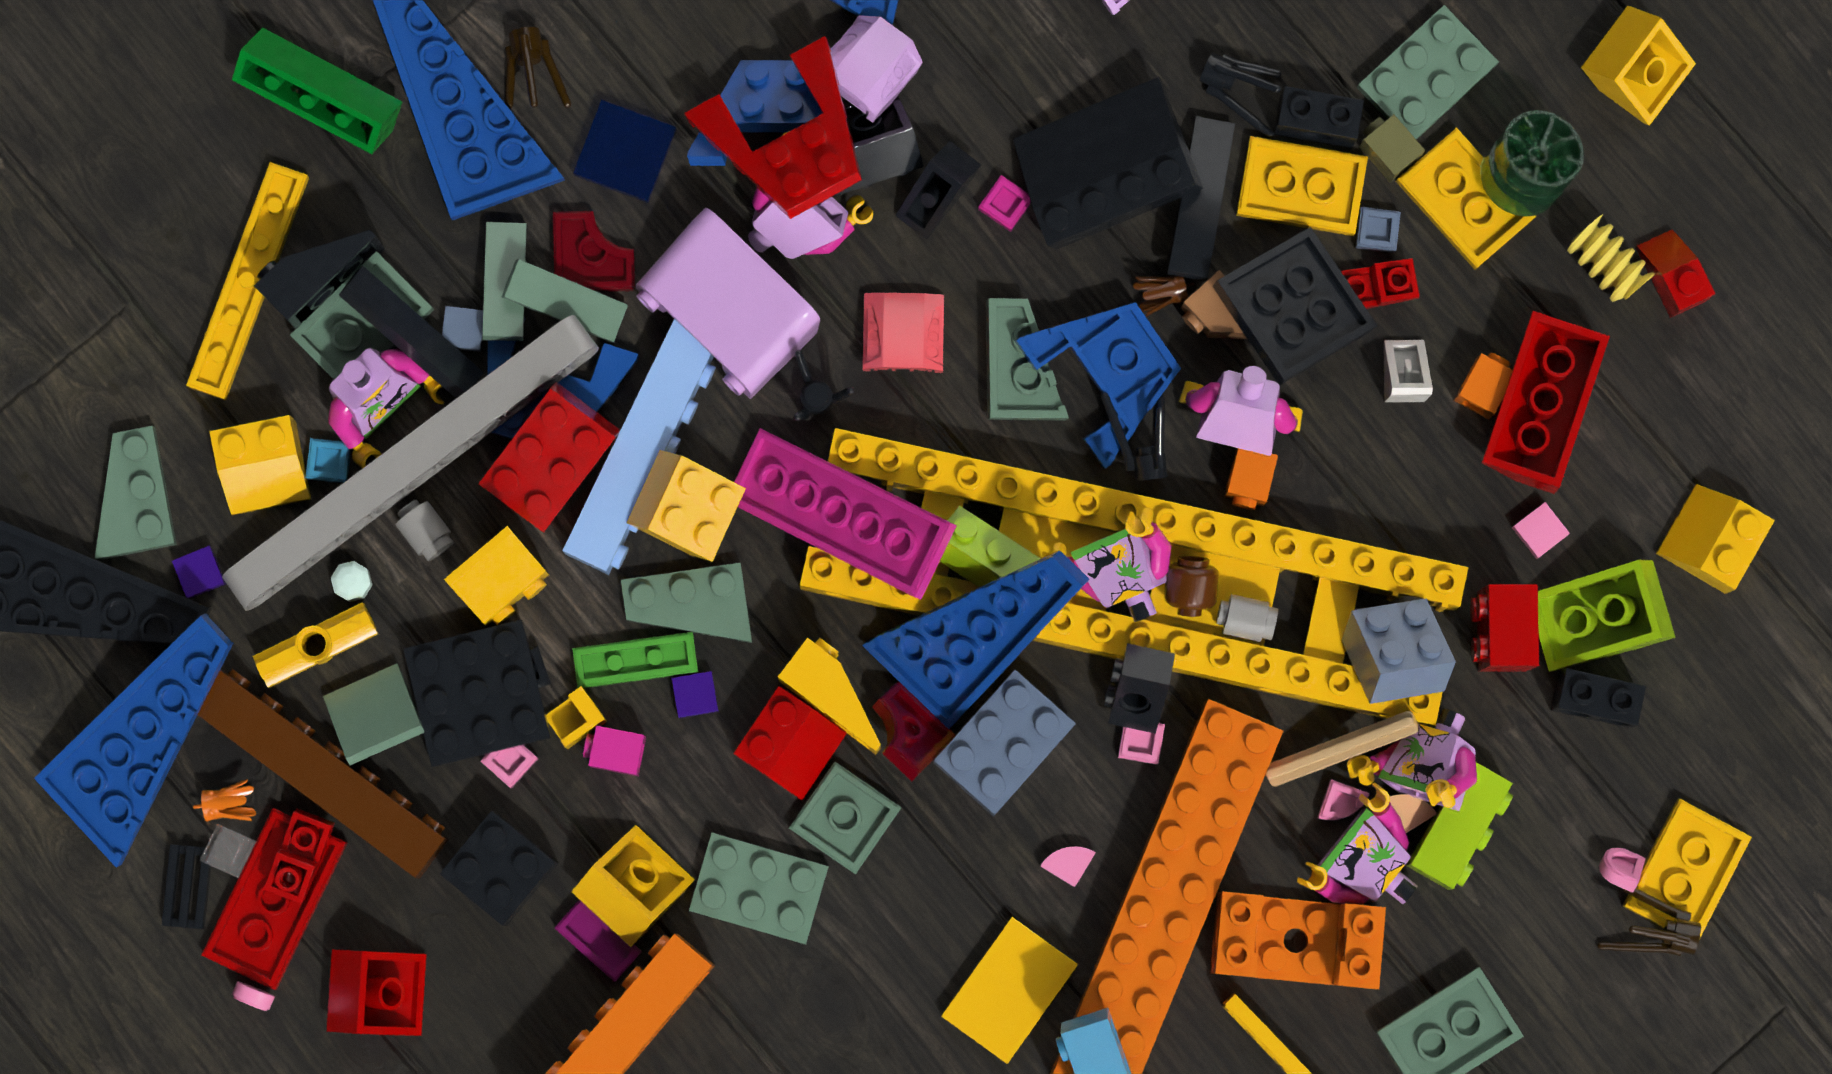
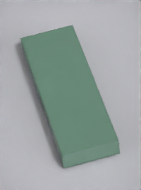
M486 222L483 340L523 341L524 306L501 296L515 260L520 259L526 262L527 223Z
M520 259L515 260L501 296L558 321L575 315L589 334L608 342L615 341L628 307L625 303Z

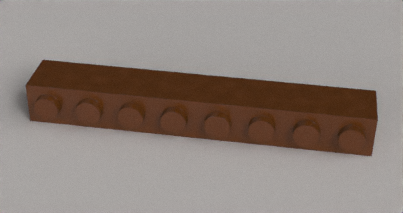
M233 668L228 674L220 669L198 716L413 877L420 879L449 841L448 838L441 834L445 827L427 813L421 819L410 811L409 808L413 803L395 789L390 794H387L379 788L377 784L381 779L363 765L358 770H355L344 761L346 758L343 750L334 743L328 741L323 746L312 736L316 730L299 717H296L291 722L283 716L280 711L284 706L264 692L259 698L247 689L252 682Z

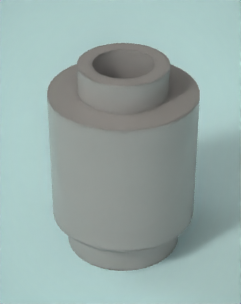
M414 500L397 513L400 520L396 523V527L418 556L423 555L427 561L435 559L454 543L449 536L451 531L428 501L420 504L417 500Z
M1231 594L1229 601L1221 600L1216 624L1223 625L1222 634L1261 642L1262 638L1272 640L1278 608L1269 607V602Z

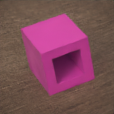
M596 726L595 734H587L583 757L590 758L588 766L592 768L639 777L646 736Z

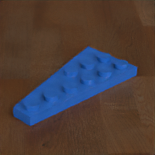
M1059 550L869 638L862 646L936 718L950 729L1090 579Z

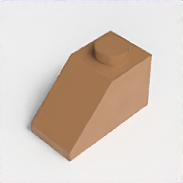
M1219 270L1184 301L1181 309L1185 314L1182 318L1196 334L1202 331L1208 338L1247 339L1213 288L1215 282L1225 276Z

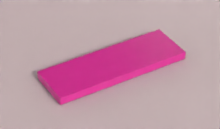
M761 428L734 483L746 488L738 505L740 509L920 600L957 526Z

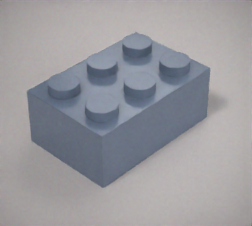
M1014 670L937 756L933 763L994 817L1076 723L1018 671Z

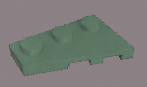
M988 298L986 300L987 420L1066 421L1069 417L1065 405H1062L1058 394L1053 370H1050L1048 363L1038 370H1034L1014 341L1018 337L1039 331L1028 299Z
M154 426L117 432L112 435L95 559L97 561L177 545Z
M741 563L621 580L627 621L752 643Z

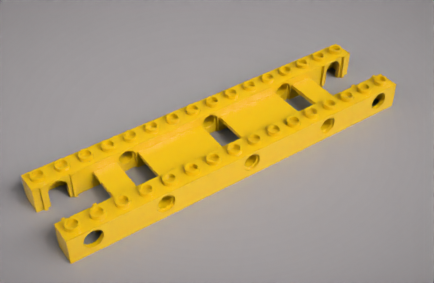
M838 428L834 430L828 462L852 474L880 480L882 485L887 486L888 491L898 488L924 494L921 508L945 520L951 517L959 505L963 507V503L968 504V500L1000 507L999 511L1003 512L999 531L1039 558L1042 557L1043 551L1047 552L1048 555L1053 554V544L1059 542L1066 547V557H1072V551L1126 529L1125 525L1130 511L1134 512L1138 519H1141L1143 509L1150 508L1154 513L1152 522L1156 523L1171 543L1169 565L1177 562V557L1199 556L1210 559L1209 565L1214 566L1219 572L1217 602L1212 608L1202 610V616L1187 617L1178 615V608L1169 605L1165 601V583L1151 589L1150 597L1157 613L1137 622H1134L1133 617L1107 612L1106 607L1101 602L1096 601L1080 589L1033 641L1113 659H1123L1127 643L1174 653L1172 672L1385 719L1411 711L1418 724L1429 727L1436 726L1443 692L1370 704L1353 666L1343 664L1346 650L1341 640L1351 611L1355 609L1358 590L1387 596L1386 600L1393 601L1396 598L1399 599L1402 596L1427 598V600L1431 601L1430 606L1436 607L1435 611L1442 612L1445 609L1454 611L1461 606L1468 567ZM808 546L800 582V589L918 616L979 587L970 581L948 577L949 567L939 562L920 600L812 546ZM1283 570L1312 575V580L1318 581L1303 655L1264 646L1265 639L1263 638L1261 642L1222 634L1223 625L1216 624L1221 600L1229 601L1231 594L1269 602V607H1272L1279 572L1281 573Z

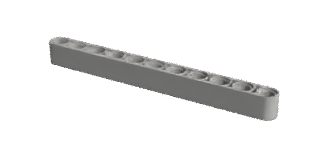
M575 315L564 318L234 564L223 574V580L245 611L259 606L549 390L555 382L558 383L589 360L598 351L599 347Z

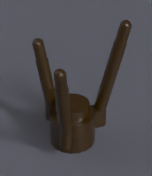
M522 27L509 32L510 46L505 47L507 57L505 104L507 107H513L516 60L517 65L524 66L530 106L532 108L538 106L533 65L541 62L540 56H542L564 107L569 108L571 101L552 58L549 41L541 40L540 29L537 27Z
M1622 888L1624 892L1675 919L1674 921L1667 919L1663 930L1639 926H1630L1629 928L1632 934L1661 939L1662 943L1599 942L1597 944L1600 950L1659 952L1681 956L1682 952L1694 955L1700 939L1701 923L1690 921V912L1678 910L1641 890L1635 889L1632 893Z

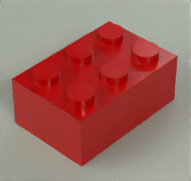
M555 382L479 482V485L544 533L614 441L620 429L559 383Z

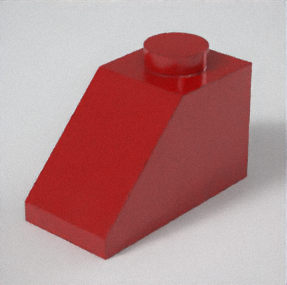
M1673 229L1635 247L1641 260L1645 261L1644 266L1647 272L1655 273L1651 280L1670 318L1706 302L1716 294L1698 257Z

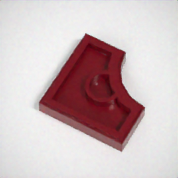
M593 211L553 212L555 275L596 292L635 291L634 249L618 247L607 240L596 225Z
M899 681L872 706L881 717L887 731V746L882 754L911 782L956 736Z

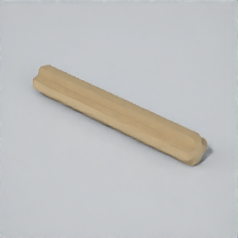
M1406 711L1270 763L1266 772L1267 779L1272 786L1276 787L1411 736L1418 732L1417 720L1411 711Z

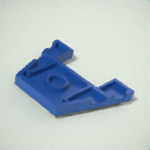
M741 60L720 95L741 132L785 133L822 114L821 109L792 60ZM700 131L687 154L690 166L726 165L727 157L721 151L714 148Z
M1136 302L1027 334L1014 340L1034 370H1038L1070 347L1100 392L1108 393L1127 441L1181 369ZM1110 420L1083 438V441L1103 469L1111 465L1116 458L1115 456L1120 451V446Z
M488 340V375L513 357L518 341ZM604 343L590 382L567 375L558 383L598 412L606 400L618 388L619 383L629 370L635 366L639 355ZM549 390L491 433L512 440Z

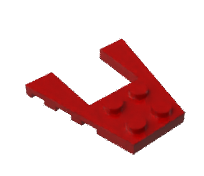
M825 36L790 55L795 67L821 109L822 114L752 152L720 94L684 113L689 124L693 128L696 127L714 148L721 151L743 175L745 174L751 179L757 188L789 219L862 180L846 119L845 107L841 98L839 81L833 64L831 47Z

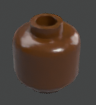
M1199 556L1177 557V562L1169 565V571L1166 574L1167 581L1165 583L1164 598L1169 605L1178 608V615L1199 617L1202 616V610L1212 608L1216 604L1219 572L1214 566L1209 565L1210 559Z

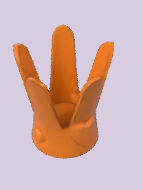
M248 779L220 790H202L201 804L193 805V809L202 808L206 822L220 818L252 821L250 816L257 814L255 809L236 806L244 805L247 802L245 796L251 794L254 787L250 785L239 787L247 783Z

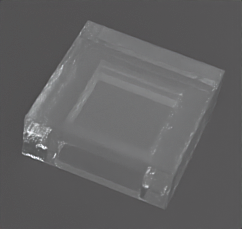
M217 824L200 861L239 878L257 841Z

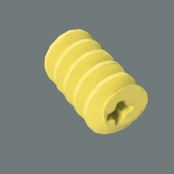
M1602 214L1572 240L1567 252L1572 254L1582 250L1583 253L1578 260V264L1583 266L1591 262L1593 263L1588 273L1590 278L1603 274L1604 277L1599 288L1604 290L1614 286L1615 289L1610 296V300L1612 302L1623 298L1626 300L1651 279L1655 273L1640 274L1645 265L1644 260L1634 263L1629 262L1635 252L1633 248L1619 251L1624 238L1622 236L1613 239L1608 238L1614 226L1608 224L1599 228L1597 225L1603 216Z

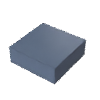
M1361 207L1359 210L1355 248L1395 253L1397 250L1401 212Z
M446 306L442 336L459 350L482 352L483 310Z

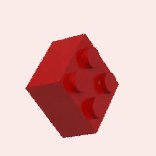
M1488 584L1477 591V598H1471L1470 615L1471 621L1477 622L1478 637L1472 638L1471 659L1472 662H1478V672H1526L1538 667V584Z

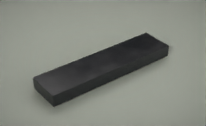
M364 266L355 272L340 292L339 296L455 398H458L473 387L484 373Z

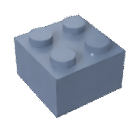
M1427 598L1352 610L1341 640L1370 704L1444 692L1456 663Z

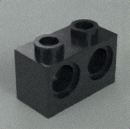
M1566 668L1558 672L1551 711L1632 728L1639 724L1646 686Z

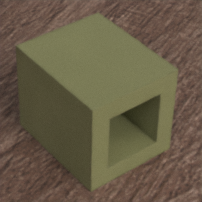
M1394 114L1386 121L1379 117L1362 132L1366 138L1359 146L1389 183L1420 159L1425 152V149Z

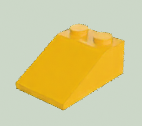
M506 526L444 580L488 627L493 622L496 625H501L516 611L512 606L525 596L530 600L547 585L543 580L549 574L511 529Z
M807 638L779 674V682L876 755L881 749V744L841 663L836 660L839 652L821 638L816 643Z

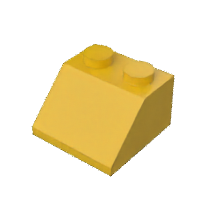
M1627 6L1581 68L1600 92L1642 123L1650 126L1696 63L1661 17Z
M290 415L209 431L217 472L231 515L311 499L308 480L305 478L306 470L297 423Z
M1696 484L1656 554L1727 594L1736 590L1775 520L1739 499Z
M635 825L589 869L572 890V893L623 941L632 947L695 879Z

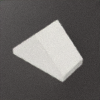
M1384 340L1385 402H1425L1432 395L1433 387L1424 340Z

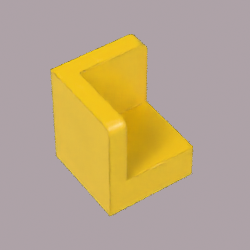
M582 686L568 695L569 699L546 715L548 723L566 749L571 748L585 738L588 733H592L596 726H601L607 722Z

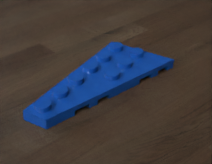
M373 0L452 221L565 181L561 173L554 167L542 149L527 133L515 115L480 71L473 65L423 0Z
M207 614L201 615L34 778L116 868L122 865L233 645V642Z

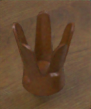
M1174 275L1135 276V279L1139 281L1133 283L1132 286L1136 290H1146L1142 297L1147 301L1142 302L1139 308L1142 312L1147 311L1145 313L1147 317L1172 303L1186 301L1188 299L1187 287L1194 286L1195 283L1185 284L1184 277Z

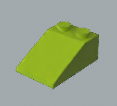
M1639 559L1538 591L1539 639L1549 672L1676 638L1653 560Z

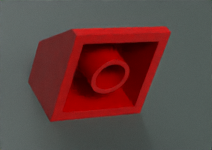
M778 686L733 754L800 800H803L847 733L812 707Z
M332 949L326 1032L422 1036L427 954Z

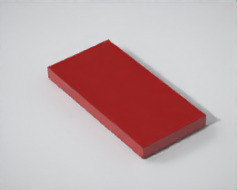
M276 808L272 809L201 955L273 990H277L347 845V842L330 835L315 877L302 904L264 890L277 851L281 849L292 817Z

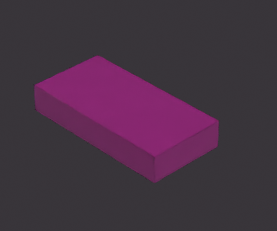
M581 900L571 908L554 928L614 982L622 976L643 952L635 944L630 947Z

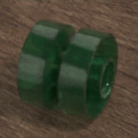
M1541 110L1524 112L1509 123L1483 158L1480 170L1483 188L1489 198L1506 212L1518 216L1541 214L1555 203L1581 170L1584 161L1582 141L1576 130L1560 116Z

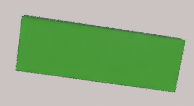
M693 632L572 648L577 688L580 686L591 688L698 673Z

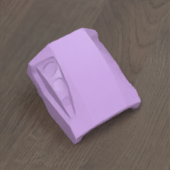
M859 15L853 25L831 48L841 96L867 115L866 118L872 123L895 100L923 63L913 40L879 16Z

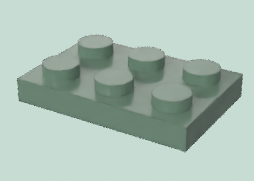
M1443 5L1359 83L1357 89L1386 119H1389L1394 114L1417 140L1496 67L1499 61Z
M377 251L358 268L360 269L364 266L423 319L434 310ZM355 272L290 334L334 380L342 373L346 363L355 360L366 349L371 347L382 353L384 350L396 347L395 344L339 296Z
M711 833L689 911L806 945L829 866Z
M1476 967L1375 1032L1401 1074H1466L1524 1037L1480 967Z

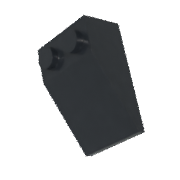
M367 230L283 257L278 263L275 261L268 263L257 275L259 281L254 287L296 329L376 251L381 254L385 248L371 230Z

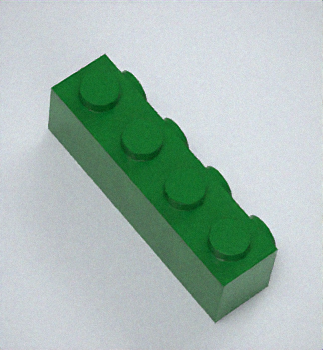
M262 28L241 49L232 77V81L370 154H373L393 132L402 105L401 100L265 28Z

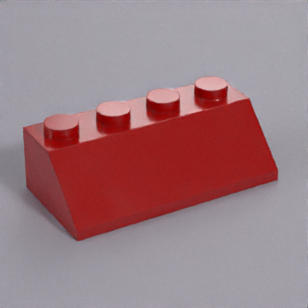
M1532 311L1482 464L1516 482L1555 494L1561 486L1610 336Z

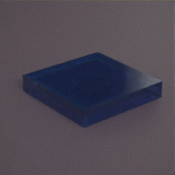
M601 100L573 174L578 178L649 203L677 129L675 126Z

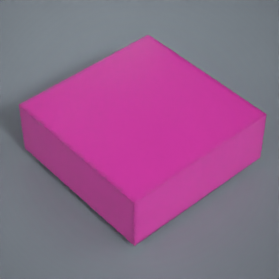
M1001 175L979 205L978 210L1011 232L1031 204V200L1027 192Z

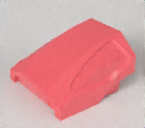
M864 293L863 371L871 372V369H874V371H878V369H892V371H896V369H910V371H914L916 369L920 371L928 370V372L935 370V373H943L944 295L927 293Z

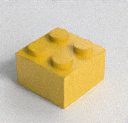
M659 450L626 523L691 556L713 562L746 488L682 455Z

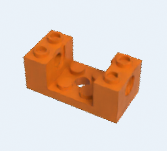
M1224 891L1217 892L1211 974L1379 989L1386 907L1263 897L1264 895ZM1291 929H1299L1306 936L1304 949L1297 953L1290 952L1284 945V936Z

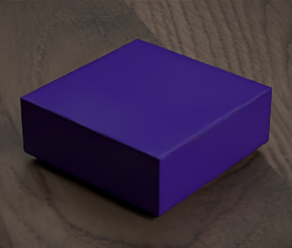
M211 546L172 561L187 599L226 584L222 578L223 574Z
M712 671L672 678L679 719L719 712Z

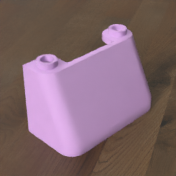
M704 208L636 284V289L639 291L636 295L638 300L652 313L656 309L663 313L667 311L722 364V369L726 374L722 380L729 389L738 396L744 393L749 399L795 356L796 350H801L818 332L820 317L812 306L720 217L708 208Z

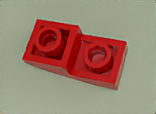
M1413 258L1375 263L1370 267L1341 271L1366 309L1409 301L1420 297Z
M300 809L293 811L281 849L276 853L264 890L302 904L315 877L335 822Z

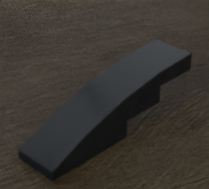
M1199 116L1195 118L1189 152L1203 189L1180 199L1167 272L1169 275L1207 281L1235 123Z

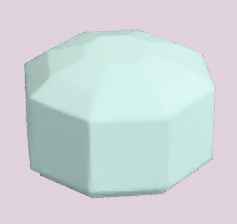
M355 561L339 564L331 576L334 593L349 602L364 599L372 587L369 570Z

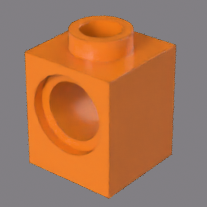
M1481 353L1475 359L1454 401L1490 419L1495 415L1503 400L1512 373V369L1509 368L1511 363L1497 354L1489 353L1486 356Z
M1237 448L1224 497L1232 498V505L1243 509L1255 510L1256 505L1264 506L1268 499L1278 455L1271 454V456Z

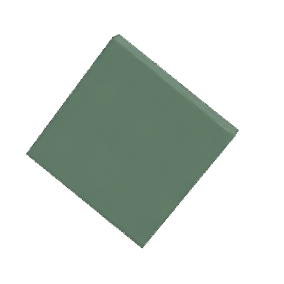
M394 664L323 696L344 756L349 765L425 732L398 664Z
M834 762L789 829L856 875L901 807Z

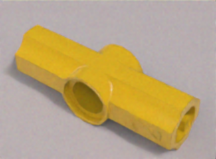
M362 602L315 626L303 628L297 635L254 655L253 659L266 686L270 688L317 664L327 663L333 656L379 633L370 613ZM313 635H322L326 642L324 651L319 655L310 656L306 650L308 639Z

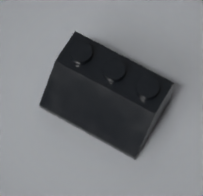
M899 96L873 123L866 118L867 115L850 102L844 104L847 115L846 119L862 180L832 196L833 198L856 189L868 188L874 183L895 176L907 175L913 170L924 167L914 129Z

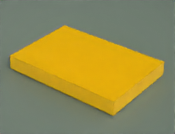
M1455 128L1396 180L1397 184L1474 270L1481 266L1536 217L1458 128Z
M1250 136L1236 216L1303 228L1311 227L1314 230L1354 236L1368 156Z
M1677 799L1644 863L1636 889L1678 910L1690 912V921L1701 923V937L1752 837L1684 800ZM1628 894L1623 904V907L1664 928L1667 919L1672 921L1675 919Z
M1011 917L941 1017L1008 1064L1078 964Z

